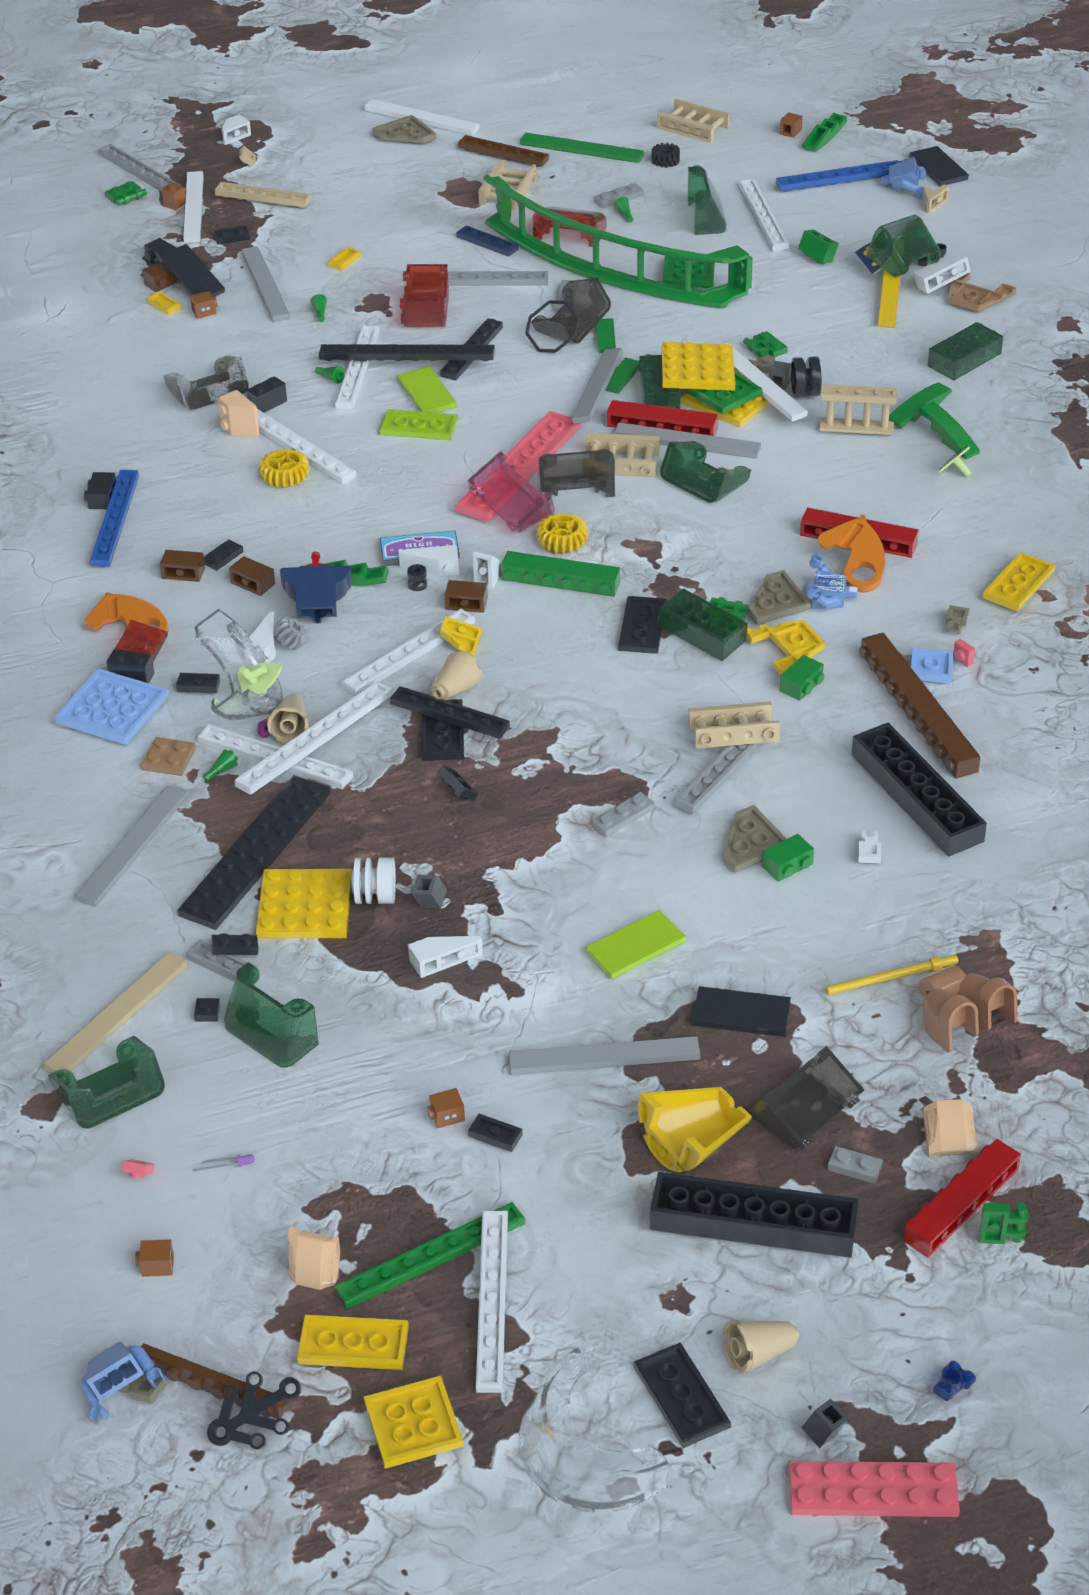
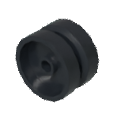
M818 356L808 357L806 364L802 357L792 358L791 386L794 397H804L806 389L810 397L820 396L822 375Z

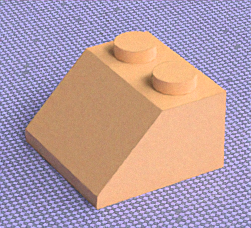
M238 390L218 397V410L221 415L220 425L224 431H227L231 436H260L255 404Z

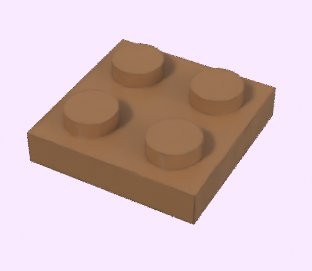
M155 737L141 763L142 770L182 776L196 750L195 743Z

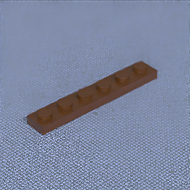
M465 135L458 141V148L465 149L466 151H475L480 154L492 155L493 157L515 160L523 164H534L536 167H543L549 160V154L468 135Z
M145 1343L141 1345L155 1364L154 1367L161 1369L164 1376L169 1380L188 1384L191 1388L211 1393L218 1399H224L223 1390L227 1386H234L240 1391V1397L234 1403L241 1407L247 1387L246 1382ZM259 1387L254 1404L273 1392ZM230 1389L227 1392L228 1399H233L236 1396L234 1389ZM283 1400L261 1413V1415L276 1419L281 1418L285 1412Z

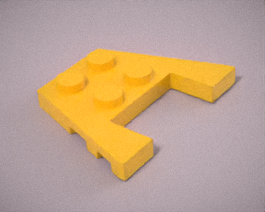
M804 620L779 623V626L769 627L765 624L760 625L757 629H750V626L742 628V634L751 644L770 638L787 656L773 661V668L779 675L783 674L801 656L805 655L812 658L825 649V642Z

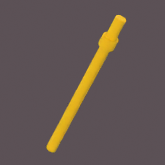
M956 954L943 958L934 957L928 959L927 962L826 986L827 995H832L929 970L932 972L942 970V967L957 964L958 957Z

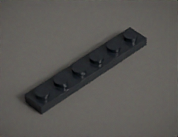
M487 318L464 345H488L502 330L503 322ZM474 360L449 361L441 369L440 376L456 381Z
M399 686L390 697L391 705L501 739L510 727V720L443 699H436L434 696Z

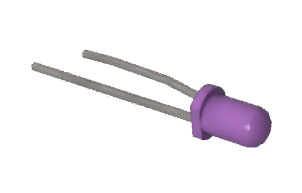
M249 1154L237 1155V1158L204 1161L202 1164L223 1160H238L235 1163L194 1169V1171L239 1164V1167H242V1165L254 1163L255 1157Z

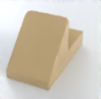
M942 185L935 191L927 187L923 188V204L926 213H931L948 201L949 186Z

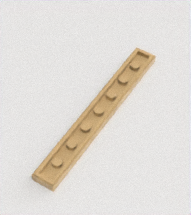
M169 951L43 1064L44 1070L63 1079L187 967V961Z

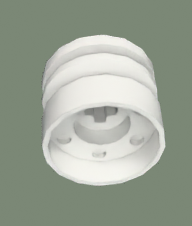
M355 858L351 877L355 904H362L363 894H365L367 904H371L373 894H377L379 904H394L396 889L394 858H379L377 868H373L371 858H366L365 868H363L362 858Z

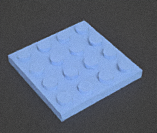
M98 668L56 714L54 719L56 724L127 745L165 701L169 693L168 689Z

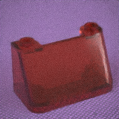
M554 206L545 207L602 231H605L607 228L606 217L600 212ZM534 212L532 217L533 236L541 240L545 233H550V227H553V220ZM560 224L561 229L574 230ZM580 232V238H586L589 242V247H593V236Z

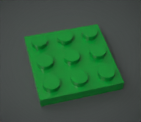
M665 256L664 283L685 286V259ZM692 262V287L708 288L714 286L715 262Z
M734 371L735 391L686 389V392L723 415L762 395V388Z

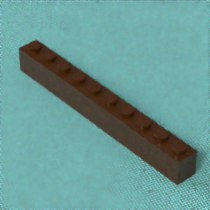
M882 632L862 638L861 647L859 648L861 658L866 660L869 668L875 672L879 681L885 685L888 693L895 698L898 706L904 710L907 718L914 723L917 731L924 736L927 744L934 749L936 756L943 761L946 769L956 779L979 772L981 756L885 633Z

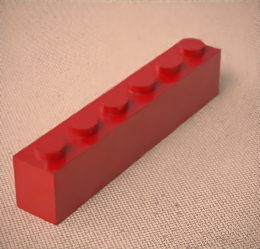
M612 400L607 410V427L617 428L618 423H626L715 436L718 429V414Z
M807 507L801 519L800 536L818 539L821 533L845 522L859 519V517ZM866 519L867 523L880 538L884 553L912 558L918 544L919 529Z
M997 1138L990 1145H985L980 1155L976 1159H971L960 1174L956 1173L948 1186L939 1189L935 1198L930 1203L926 1202L914 1218L911 1217L904 1225V1242L929 1258L983 1203L1019 1170L1021 1153Z

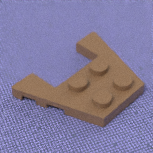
M967 273L952 281L947 303L969 309L972 312H980L1015 295L1017 287L1002 283L995 291L966 283L970 279V273Z

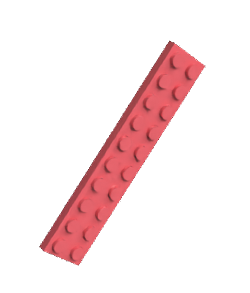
M549 411L455 505V511L488 522L578 431L581 423L573 424L572 417Z

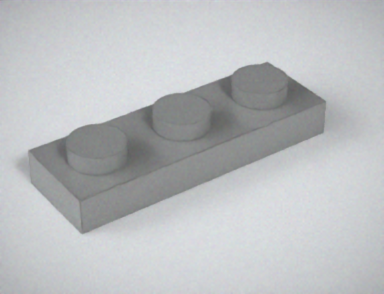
M631 183L628 186L616 188L609 192H602L594 196V202L603 209L613 206L614 202L620 197L632 200L644 196V190L636 183Z
M639 792L593 819L592 827L607 838L654 810L655 802L642 792Z

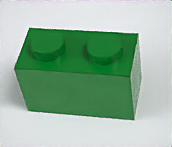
M814 229L804 230L798 249L803 252V255L816 259L817 263L825 264L833 261L839 243Z
M801 656L780 675L779 691L800 701L803 697L809 695L815 686L822 683L824 679V664L808 656Z
M797 833L763 850L762 867L779 882L812 865L814 848Z

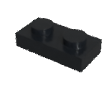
M236 226L229 229L222 228L214 231L217 245L250 240L246 226Z
M228 539L204 556L205 565L218 571L242 554L243 546Z
M180 672L176 684L177 692L217 693L221 681L220 674Z
M444 765L441 766L438 773L444 778L442 781L454 789L453 793L460 799L464 800L467 798L474 801L478 793L456 770Z
M222 933L211 936L212 955H258L257 935H229Z
M480 1113L468 1129V1137L513 1152L523 1135L522 1128Z

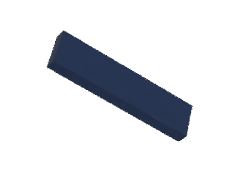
M467 225L456 232V237L508 257L519 250V245Z

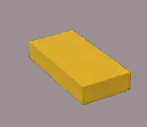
M346 247L328 261V267L342 271L361 257V251Z
M160 291L147 297L148 304L167 315L182 309L181 303Z

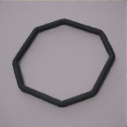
M549 300L528 317L525 334L538 352L556 353L577 336L580 319L567 301ZM549 304H565L576 319L573 335L556 349H540L529 334L532 318Z

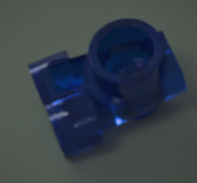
M952 1360L943 1368L940 1379L933 1387V1392L945 1401H949L962 1389H969L976 1381V1376L970 1370L962 1369L958 1362Z

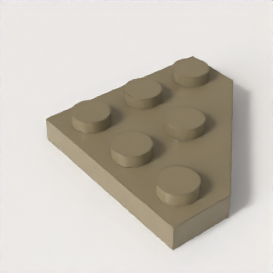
M413 115L372 128L373 134L380 140L429 143L436 139V133Z
M781 570L765 576L763 585L759 587L753 603L751 602L748 607V614L756 624H761L810 610L811 603L785 570Z
M755 805L736 812L734 823L728 836L727 846L724 849L723 861L734 873L762 862L763 850L786 838Z

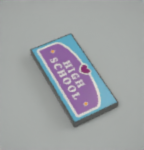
M456 530L380 538L383 566L400 565L398 550L456 545L458 559H460Z

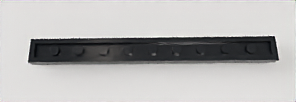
M321 344L319 350V360L489 361L494 360L495 345Z

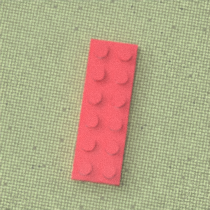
M790 1461L789 1464L792 1515L959 1517L960 1508L955 1463Z

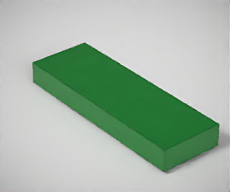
M613 318L596 319L598 352L604 353L607 349L616 348Z
M625 357L615 369L606 387V391L619 394L641 368V361Z

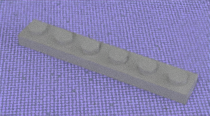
M762 743L727 746L675 799V806L694 814Z

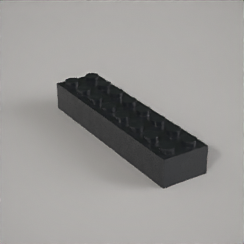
M889 722L853 736L851 755L948 857L985 842L987 822Z
M658 1172L650 1208V1230L852 1258L859 1199Z

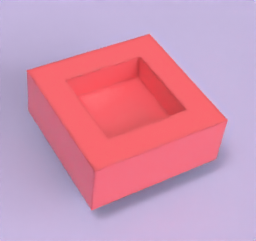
M962 639L955 641L953 658L966 667L971 666L974 662L975 648Z
M134 1159L123 1161L121 1171L130 1172V1177L143 1179L145 1175L153 1174L155 1164Z

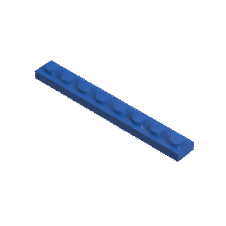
M894 160L776 178V185L780 191L787 192L793 189H805L807 187H820L827 184L834 185L841 182L848 183L854 180L880 178L889 175V167L899 163V161Z
M138 470L119 471L90 559L91 566H111L139 479Z

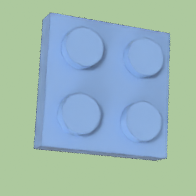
M912 648L911 668L921 681L952 682L953 651Z

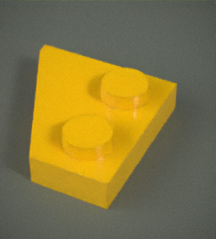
M445 616L439 635L459 651L467 652L474 657L483 628Z

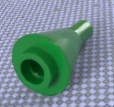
M618 198L614 202V208L625 216L629 223L632 222L633 217L630 212L628 198Z
M317 294L310 299V303L317 314L318 321L323 322L325 320L324 312L327 298L322 294Z
M341 366L316 367L315 369L316 374L324 375L336 384L341 383L345 377L344 369Z
M224 749L212 765V768L203 775V778L208 782L217 774L238 766L237 755L232 750Z

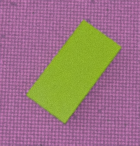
M430 366L397 374L398 381L420 412L439 413L457 408L456 401Z
M387 409L380 428V435L451 441L458 422V415Z
M658 910L586 946L585 952L611 979H614L686 942V936Z

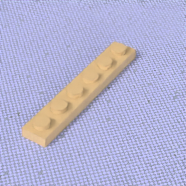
M220 182L215 189V195L224 198L246 199L253 202L261 201L268 204L275 203L283 206H296L298 208H306L311 200V194L226 182Z

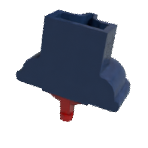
M314 551L311 553L312 563L299 567L281 568L280 577L284 591L287 592L292 600L296 601L297 618H311L314 623L319 624L325 617H337V601L341 600L351 588L352 573L351 567L347 565L331 566L319 563L320 553Z

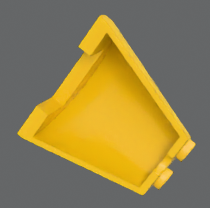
M722 1087L641 1093L639 1096L638 1117L639 1123H644L646 1134L643 1135L645 1142L654 1157L663 1166L675 1172L694 1169L748 1124L752 1118L742 1106L734 1107L733 1098Z

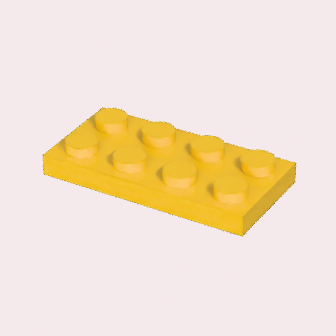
M1020 552L983 591V598L1018 612L1053 574L1055 565Z
M305 1315L297 1356L298 1364L403 1370L409 1322L408 1320Z

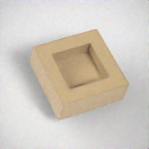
M243 146L239 151V158L244 164L252 167L256 162V155Z

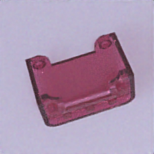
M500 451L467 480L470 486L469 491L474 497L478 496L507 523L506 525L512 532L520 533L539 523L541 519H546V516H551L555 512L552 497L548 493H543L541 490L537 491L516 472L513 465L506 463L507 456Z

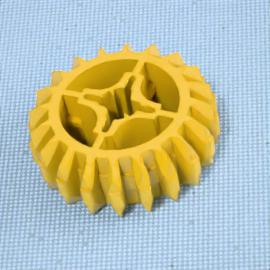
M285 448L283 450L277 449L275 452L270 451V454H265V457L261 459L259 466L262 480L266 484H270V486L276 485L277 488L280 486L284 488L286 486L292 487L294 484L299 485V482H304V479L308 478L310 470L304 453H299V450L293 451L292 448L289 450H285Z
M553 513V516H546V519H541V522L538 523L536 531L539 545L543 549H548V552L555 551L556 554L558 552L564 554L565 552L572 553L573 550L578 551L579 548H583L588 535L587 525L585 521H582V517H576V514L569 515V513L557 515Z

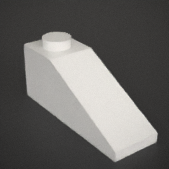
M962 256L928 265L914 272L917 288L928 294L971 271L967 256Z
M456 545L398 550L400 568L408 569L411 565L420 564L426 567L427 574L437 576L459 574Z
M273 611L269 612L242 646L244 662L251 664L270 663L275 658L276 636L274 635V626L276 624Z
M480 936L427 937L408 945L409 961L420 978L483 955L482 938Z

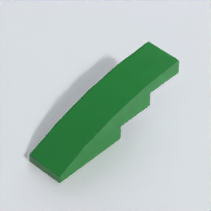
M832 113L829 119L825 118L820 125L817 124L802 144V148L816 152L824 147L845 125L847 116Z
M939 382L924 388L889 414V421L894 422L895 426L902 429L910 420L915 422L922 416L919 414L921 406L933 401L939 405L952 392V389Z
M933 401L919 408V414L931 421L930 428L942 436L943 444L956 453L969 446L970 449L961 455L964 459L980 454V449L968 433L937 403Z
M346 560L324 563L331 566H348ZM366 562L349 565L352 573L351 586L386 583L389 573L387 565L368 568Z

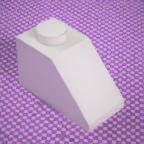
M240 114L226 119L222 128L224 145L251 135L250 121Z
M474 552V582L487 583V588L493 589L501 576L500 560L491 555Z

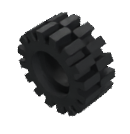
M668 142L666 144L661 143V145L656 144L652 148V164H655L657 167L660 165L661 168L663 166L665 168H668V166L673 167V165L676 166L680 162V148L678 145L669 144Z

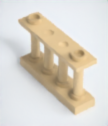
M680 99L674 100V111L670 114L661 111L657 114L658 129L708 143L714 141V130L718 126L728 129L730 123V113Z
M500 159L489 176H499L508 184L519 185L518 187L510 186V188L525 196L533 183L537 181L538 172L534 164L528 172L508 169L506 167V160ZM507 175L517 176V177H523V179H517V178H511V177H505V176H507ZM486 181L478 190L479 205L484 206L491 198L497 199L496 188ZM511 199L512 210H516L518 202Z
M823 384L822 401H827L826 418H821L820 431L829 433L846 432L880 434L884 436L893 435L894 422L889 421L890 404L896 405L897 388ZM835 401L846 402L845 419L834 418ZM853 402L864 403L863 420L852 419ZM872 403L883 404L881 421L870 420Z
M587 432L586 452H590L589 456H582V473L656 477V460H652V456H659L660 436ZM597 452L608 453V457H597ZM615 454H627L626 458H615ZM634 455H645L644 459H633Z
M771 701L688 708L690 731L695 730L696 749L780 741V722L772 721Z

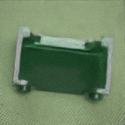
M700 165L688 167L687 202L688 206H691V203L695 204L694 234L724 233L727 223L719 194L704 168Z
M914 214L880 226L873 235L866 256L892 276L898 277L908 272L910 262L927 256V262L930 264L937 263L941 258V250L923 220Z
M695 441L669 442L660 468V475L662 479L708 503H716L745 484L749 479L751 469L742 465L736 466L734 469H726L724 467L717 469L705 463L707 453L703 445Z
M247 962L238 969L224 1017L225 1029L275 1065L282 1068L291 1067L319 1045L315 1007L308 1001L299 998L293 999L285 1005L281 1004L254 986L260 978L259 969Z
M136 1036L123 1040L117 1046L116 1056L119 1062L76 1081L75 1076L68 1069H60L48 1074L52 1087L75 1122L82 1128L89 1129L163 1093L165 1081L154 1050Z

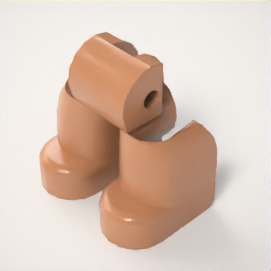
M952 965L919 981V991L925 997L923 1000L925 1030L947 1053L953 1050L952 1028L961 1025L973 1036H977L979 1034V1024L987 1031L991 1029V1011L994 1009L1011 1023L1018 1021L1016 989L1003 978L996 977L990 979L973 973L966 975L958 966Z

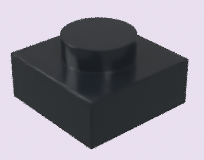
M196 998L195 1022H218L221 1005L220 998Z

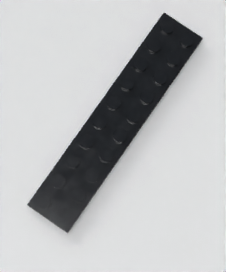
M293 775L177 910L178 916L217 930L263 875L264 869L270 867L331 794L330 787Z

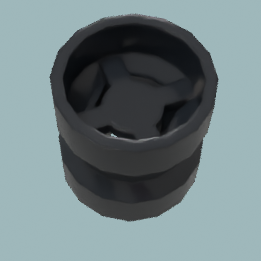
M420 564L409 566L407 569L409 589L412 591H423L427 588L426 567Z

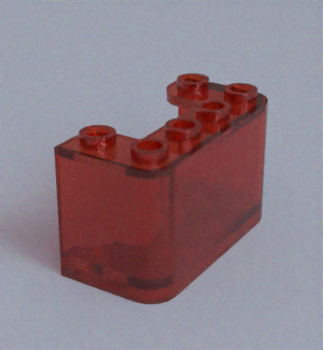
M407 264L406 271H403V281H406L407 286H404L403 298H400V309H402L401 324H404V327H446L449 301L448 264Z

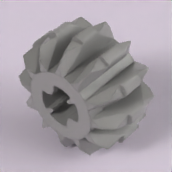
M286 615L274 626V635L278 637L277 640L288 649L296 650L308 638V632L304 629V625L293 616Z

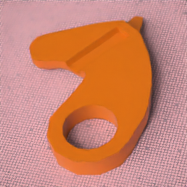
M860 515L859 519L845 522L819 535L818 543L822 549L841 548L851 551L844 569V575L847 577V586L858 587L857 592L861 593L873 591L880 586L885 570L884 548L877 533L867 523L865 515ZM860 567H867L872 569L875 575L870 580L859 581L852 576V573Z
M109 592L105 593V597L97 603L84 620L86 627L91 631H98L104 625L123 620L131 640L142 645L159 643L167 637L169 631L167 620L157 607L133 596ZM144 625H156L159 627L157 630L149 633L138 631Z

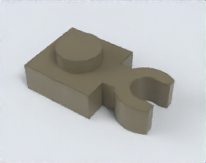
M774 356L758 357L756 361L751 359L748 361L762 373H768L776 360Z
M950 605L946 617L947 633L951 629H957V634H961L962 626L966 627L970 608Z
M144 1372L142 1376L119 1391L122 1393L129 1392L131 1398L153 1404L167 1384L161 1377H158L154 1380V1384L157 1389H154L147 1380V1372Z

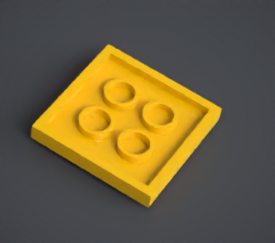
M441 1376L364 1396L365 1407L385 1469L464 1447L463 1439Z

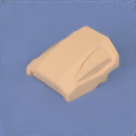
M936 1100L923 1108L925 1139L929 1158L939 1155L973 1154V1156H978V1143L974 1128L972 1105L963 1100Z
M290 1226L287 1236L289 1248V1268L287 1274L296 1285L318 1290L336 1285L339 1278V1237L324 1236L298 1230Z

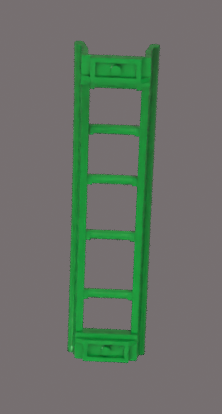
M485 175L483 177L484 181L496 188L495 193L497 196V213L486 219L485 224L507 240L518 244L519 247L558 267L625 290L673 301L722 309L726 308L731 301L748 295V289L752 288L753 258L738 245L702 254L629 239L590 227L551 211L511 189L509 184L499 176L490 177ZM511 199L518 202L519 228L510 222ZM525 207L553 220V246L527 233ZM560 224L593 236V263L561 250ZM603 239L637 249V276L601 266L599 264V240ZM648 251L685 259V286L645 278L644 252ZM692 262L729 263L728 283L707 290L693 288L691 286Z

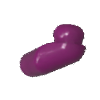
M268 718L258 723L257 733L262 738L270 735L267 726Z

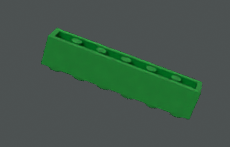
M507 551L501 563V578L505 581L615 597L620 585V567Z

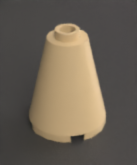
M464 651L451 653L446 658L431 685L432 695L436 699L447 700L475 687L482 678L481 667L478 668L476 665L477 660Z
M298 694L287 695L269 715L268 731L278 742L287 744L309 729L304 699Z
M732 1320L727 1322L723 1328V1335L727 1334V1342L723 1343L727 1361L733 1370L740 1371L739 1374L748 1373L794 1348L799 1339L797 1328L789 1321Z

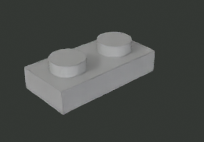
M835 1146L828 1163V1170L875 1184L881 1171L883 1160Z

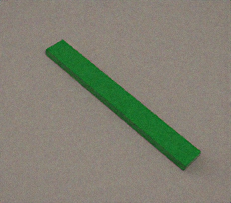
M527 132L520 139V145L634 163H639L644 156V150Z
M513 1202L494 1210L508 1211L507 1233L525 1224L524 1216ZM482 1216L335 1285L334 1288L337 1296L345 1308L349 1309L481 1246Z

